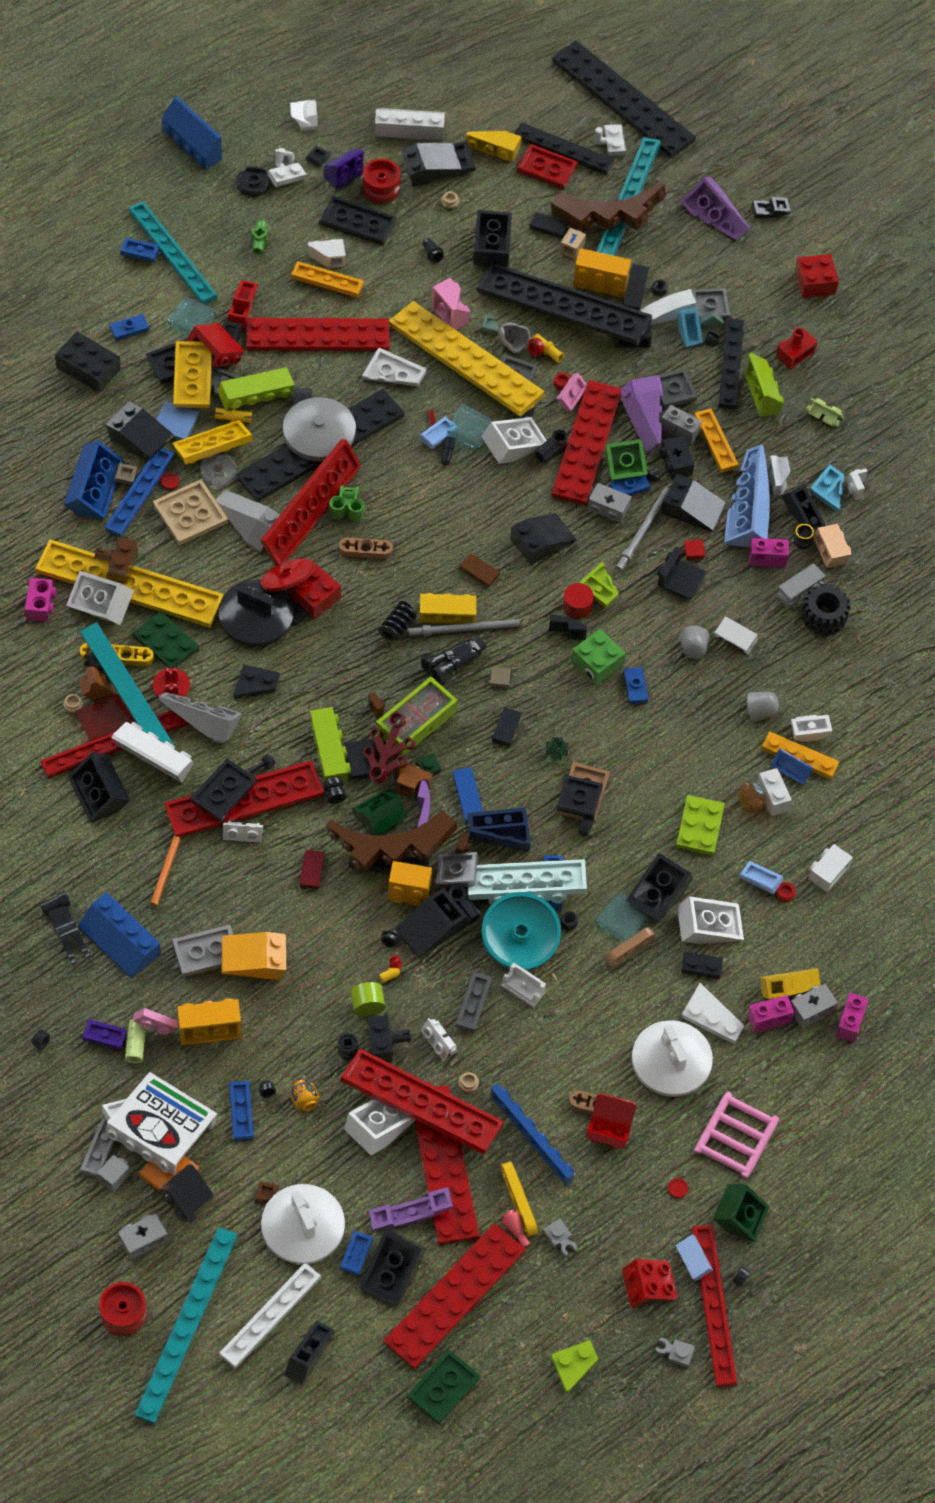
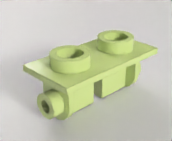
M810 399L812 406L808 405L806 408L809 415L820 419L823 414L825 415L822 420L823 422L832 427L839 426L840 420L838 419H844L840 409L834 406L832 408L826 406V403L821 399Z

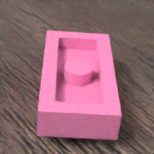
M579 373L572 375L557 397L558 402L566 412L572 411L585 392L587 383Z
M146 1008L136 1012L133 1016V1022L140 1024L144 1028L157 1030L160 1034H169L178 1028L179 1021Z

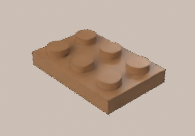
M573 762L569 776L603 784L595 818L591 819L595 823L610 771ZM558 811V814L580 820L583 819L581 816Z

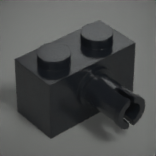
M388 1015L368 1017L367 1029L371 1054L388 1063L393 1062V1044L411 1042L410 1029L401 1031L390 1030Z

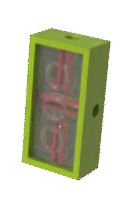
M430 677L377 720L376 728L383 732L382 739L386 742L392 725L389 723V717L393 712L398 711L406 717V723L399 729L394 746L403 742L406 737L412 738L416 745H418L457 712L458 700ZM405 749L398 754L406 755L410 750Z

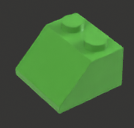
M642 439L606 444L604 450L611 480L648 475Z

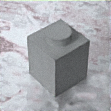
M114 1155L97 1172L98 1181L113 1193L130 1175L127 1161L121 1157L118 1159Z

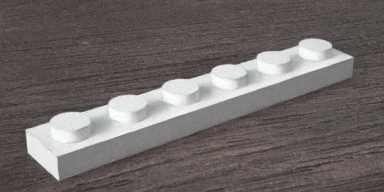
M304 1263L219 1353L220 1356L236 1369L321 1279V1275Z

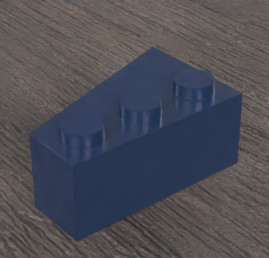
M526 807L468 813L467 828L470 840L529 852L531 842Z

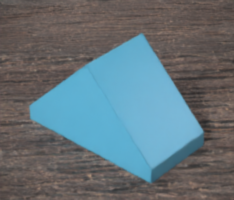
M694 308L679 312L677 328L685 346L703 343L698 309Z

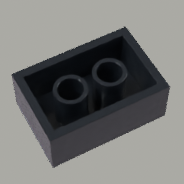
M477 210L474 265L490 266L493 262L508 267L511 212Z
M78 331L55 354L56 368L98 393L121 370L120 356Z

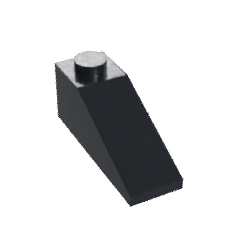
M805 484L781 496L789 512L797 522L810 525L814 530V535L818 528L826 526Z
M316 1320L290 1356L284 1376L303 1385L312 1373L335 1330Z

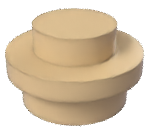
M447 192L443 195L441 202L446 208H455L459 203V198L454 192Z
M70 694L63 702L64 708L71 713L78 712L83 706V701L78 695Z
M467 1072L460 1076L459 1087L461 1090L473 1092L478 1088L479 1080L475 1074Z

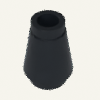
M427 238L422 242L429 261L437 263L443 259V249L434 241Z

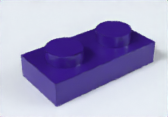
M89 1019L82 1038L84 1041L122 1050L128 1030Z

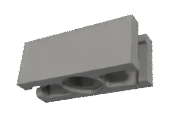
M813 563L778 587L779 592L776 596L789 609L803 600L810 589H814L817 585L821 587V584H824L822 581L826 576Z

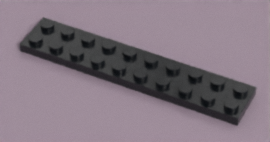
M577 40L552 57L554 64L644 137L660 140L659 149L671 159L695 141V135Z
M493 262L477 286V292L636 345L639 344L652 321L651 314Z
M384 389L348 408L356 424L355 439L351 447L404 417V411ZM286 444L236 473V479L252 498L259 502L319 467L323 461H312L295 454Z

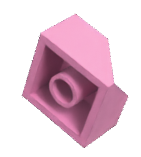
M448 278L433 286L432 310L443 322L457 330L469 323L470 310L460 301L461 288L459 284Z

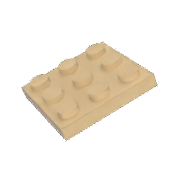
M202 479L153 501L154 508L179 546L228 523V518Z

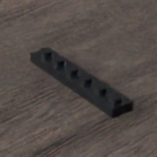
M523 122L520 123L514 133L521 136L522 142L577 161L579 165L607 175L614 162V159Z
M727 318L718 403L720 408L736 409L744 330V320Z

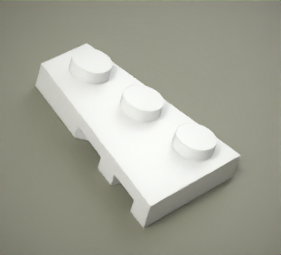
M378 348L363 373L362 379L419 386L426 374V368Z
M701 983L698 985L681 1018L734 1045L744 1029V1025Z

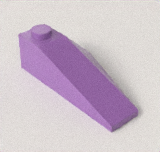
M704 177L680 201L692 215L699 217L736 240H739L750 229L731 201L711 177Z
M658 375L631 380L620 389L625 409L639 438L642 439L646 453H651L661 444L662 424L659 422V413L662 412L660 397L663 396L660 376Z

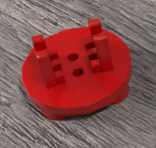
M176 667L165 668L158 672L152 684L153 691L158 700L159 696L165 692L187 698L191 686L187 674Z

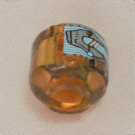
M746 782L739 788L740 792L737 797L746 810L757 811L765 805L766 794L757 783L749 784V782Z

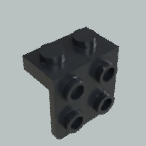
M675 546L672 552L669 551L667 554L665 565H661L658 569L657 575L659 578L657 585L690 600L700 586L706 572L681 560L682 549Z
M191 1164L185 1166L159 1188L163 1194V1199L167 1204L171 1205L175 1211V1216L181 1222L192 1223L197 1218L194 1212L213 1197V1192Z

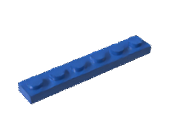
M162 448L151 460L149 459L105 525L106 532L122 538L173 461V452Z
M498 1083L491 1087L490 1097L565 1186L571 1184L574 1178V1170L570 1164L564 1163L559 1151L548 1144L547 1137L537 1131L532 1119L526 1118L520 1105L510 1099V1094L504 1087L501 1088Z

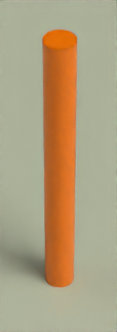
M173 836L150 902L151 906H158L180 842V837Z

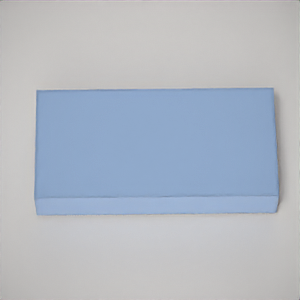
M444 417L420 434L419 439L433 450L445 441L447 436H452L456 433L458 428L448 418Z
M751 861L747 863L739 875L740 879L772 894L775 893L783 881V876Z
M693 1234L675 1245L693 1280L697 1281L713 1270Z

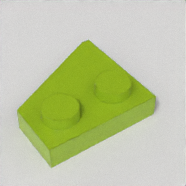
M603 562L579 582L586 584L592 589L594 600L604 608L610 606L618 598L619 593L612 584L611 576L607 574Z
M590 1340L551 1354V1360L566 1394L598 1362V1357Z

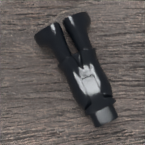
M480 637L470 638L448 650H443L442 653L424 656L420 659L423 670L428 674L432 672V678L443 686L447 681V674L452 670L456 671L460 666L473 661L487 647Z

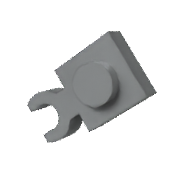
M561 1219L543 1229L544 1235L554 1248L557 1246L561 1247L563 1257H568V1252L565 1250L568 1247L572 1248L574 1252L577 1251V1245L573 1241H569L572 1234Z
M660 1338L658 1343L663 1344L665 1348H656L655 1353L659 1356L667 1354L669 1355V1362L688 1368L695 1346L676 1339L672 1345L667 1339Z

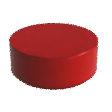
M539 338L529 340L527 346L529 353L534 357L542 355L544 352L542 340Z
M563 372L556 374L553 380L554 387L562 391L570 380V375Z
M782 882L777 888L775 895L781 902H790L794 899L796 890L791 883Z

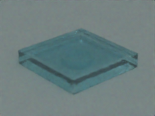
M185 296L169 318L168 325L190 334L195 325L210 324L216 315V310Z
M461 403L448 428L447 434L479 450L483 442L481 436L493 419Z
M618 892L597 917L596 923L625 942L638 932L650 916L626 901L627 897Z

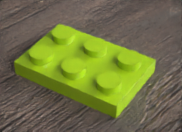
M687 795L676 848L714 856L725 803Z

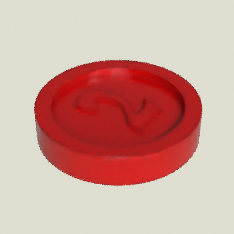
M174 473L164 474L161 478L162 487L167 490L176 489L179 486V477Z
M681 1178L672 1179L668 1184V1193L676 1199L685 1197L688 1193L687 1182Z

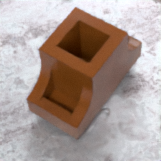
M93 666L87 668V674L79 679L82 695L92 701L102 697L112 698L117 695V691L107 675Z
M408 764L405 768L399 767L394 770V776L398 778L396 791L414 798L420 789L422 780L426 781L428 789L430 788L433 774L421 770L416 765Z

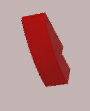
M241 280L233 297L227 322L241 324L242 329H245L259 283Z

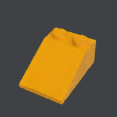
M260 932L222 936V974L280 980L285 973L286 934Z

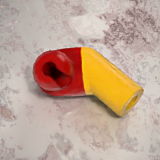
M392 956L389 960L388 970L379 974L382 983L399 976L402 961H400L398 956Z

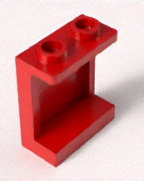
M219 323L195 325L187 338L189 342H202L215 356L211 364L213 367L236 365L240 362L241 356L244 353L241 346Z

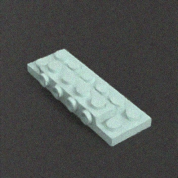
M585 859L477 865L475 886L468 887V896L470 900L489 899V904H493L496 900L507 894L524 892L558 904L563 902V900H568L567 895L587 894Z

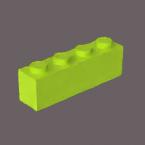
M287 367L222 381L218 394L225 410L230 408L236 409L243 405H254L261 401L288 397L292 394L295 384Z
M333 707L311 710L310 723L324 782L334 777H339L343 782H348V774H351L349 762H345L347 752L346 747L341 745L343 735L342 731L337 728V725H339L338 714H334Z

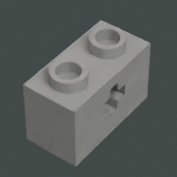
M670 405L662 416L661 431L673 437L684 436L686 443L691 446L700 434L702 421Z
M597 483L589 498L588 510L621 523L630 507L631 496Z
M826 984L820 987L818 985L814 986L808 993L804 995L798 994L791 1001L794 1011L793 1016L801 1028L835 1012L838 1005Z
M156 1213L145 1215L139 1222L133 1225L128 1224L118 1232L119 1240L130 1260L168 1242L167 1232Z

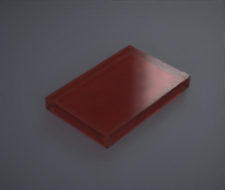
M118 694L75 710L89 742L116 732L125 722L132 724V722L136 723Z

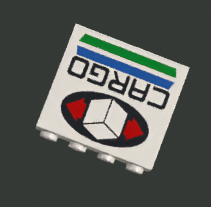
M149 1072L109 1119L106 1126V1134L112 1140H117L124 1144L128 1150L135 1151L146 1161L153 1162L162 1171L169 1172L174 1176L178 1162L205 1129L209 1128L211 1130L215 1126L217 1113Z

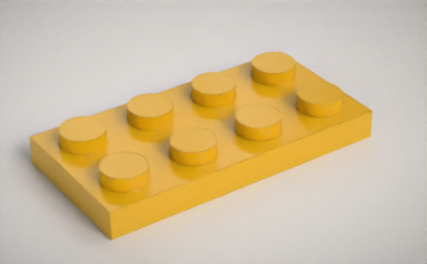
M176 341L173 406L175 408H210L212 352L202 342Z
M237 420L174 442L172 445L174 451L185 464H192L202 458H209L214 454L229 451L231 448L246 445L248 442L253 441V438L242 422Z

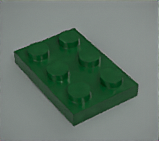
M162 611L158 612L133 632V637L144 647L150 648L153 651V655L167 668H177L199 650V645Z
M448 1349L407 1394V1398L437 1424H440L478 1382L481 1375Z

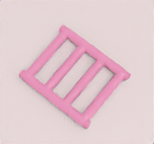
M727 1091L693 1151L698 1155L702 1153L741 1173V1177L744 1179H748L780 1118L777 1116L771 1117L733 1098L732 1093ZM729 1104L768 1124L764 1133L724 1114L723 1112ZM720 1120L759 1140L755 1149L753 1150L716 1131L715 1127ZM712 1137L749 1156L750 1158L746 1166L705 1146L709 1138Z

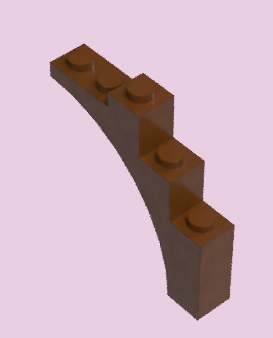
M659 181L639 195L609 202L587 201L561 192L550 202L553 215L567 221L568 224L581 232L591 227L594 222L611 231L621 221L638 230L647 223L648 212H651L659 202L664 200L666 191L665 184Z
M441 810L431 820L415 829L388 836H372L357 833L342 827L332 819L326 824L327 835L332 840L341 842L342 847L350 853L351 864L356 869H362L367 872L380 857L390 865L393 864V861L402 862L411 851L417 859L420 860L422 858L427 862L457 830V822Z

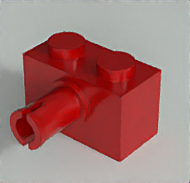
M797 327L789 339L778 344L776 358L791 370L816 352L818 341L804 328Z

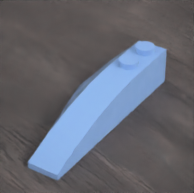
M762 444L746 451L741 467L742 475L736 483L738 489L731 499L733 501L732 508H729L727 512L724 541L727 545L750 548L752 538L767 539L770 497L767 464Z

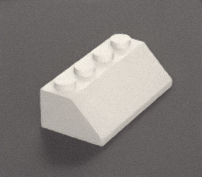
M377 108L375 137L443 141L445 112Z
M125 722L113 734L111 738L117 746L181 783L194 765L191 755L184 751H181V753L174 750V745L167 741L165 743L158 740L159 737L152 732L146 734L141 731L142 727L134 722L132 724Z

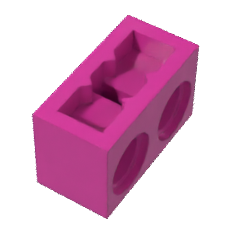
M751 539L749 565L787 566L789 540Z
M30 578L25 605L26 620L49 621V616L54 611L52 598H56V587H53V580Z
M849 993L835 1037L855 1043L869 1000L868 998Z
M786 995L750 1005L747 1017L755 1033L791 1023L794 1011Z

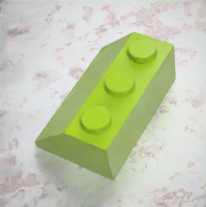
M749 353L745 377L759 416L765 417L780 414L781 408L784 406V399L778 392L779 386L778 382L774 381L772 367H769L767 360L754 353Z

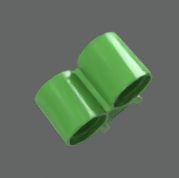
M344 485L340 486L339 496L331 498L329 502V515L332 519L341 520L345 515H348L349 520L353 522H359L363 519L364 502L358 499L359 487L348 488L344 487Z

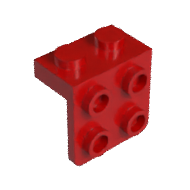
M599 1093L596 1097L585 1138L590 1139L594 1143L602 1142L616 1149H625L637 1106L636 1103Z
M635 1259L622 1268L631 1308H638L649 1300L674 1301L677 1299L675 1284L668 1261Z

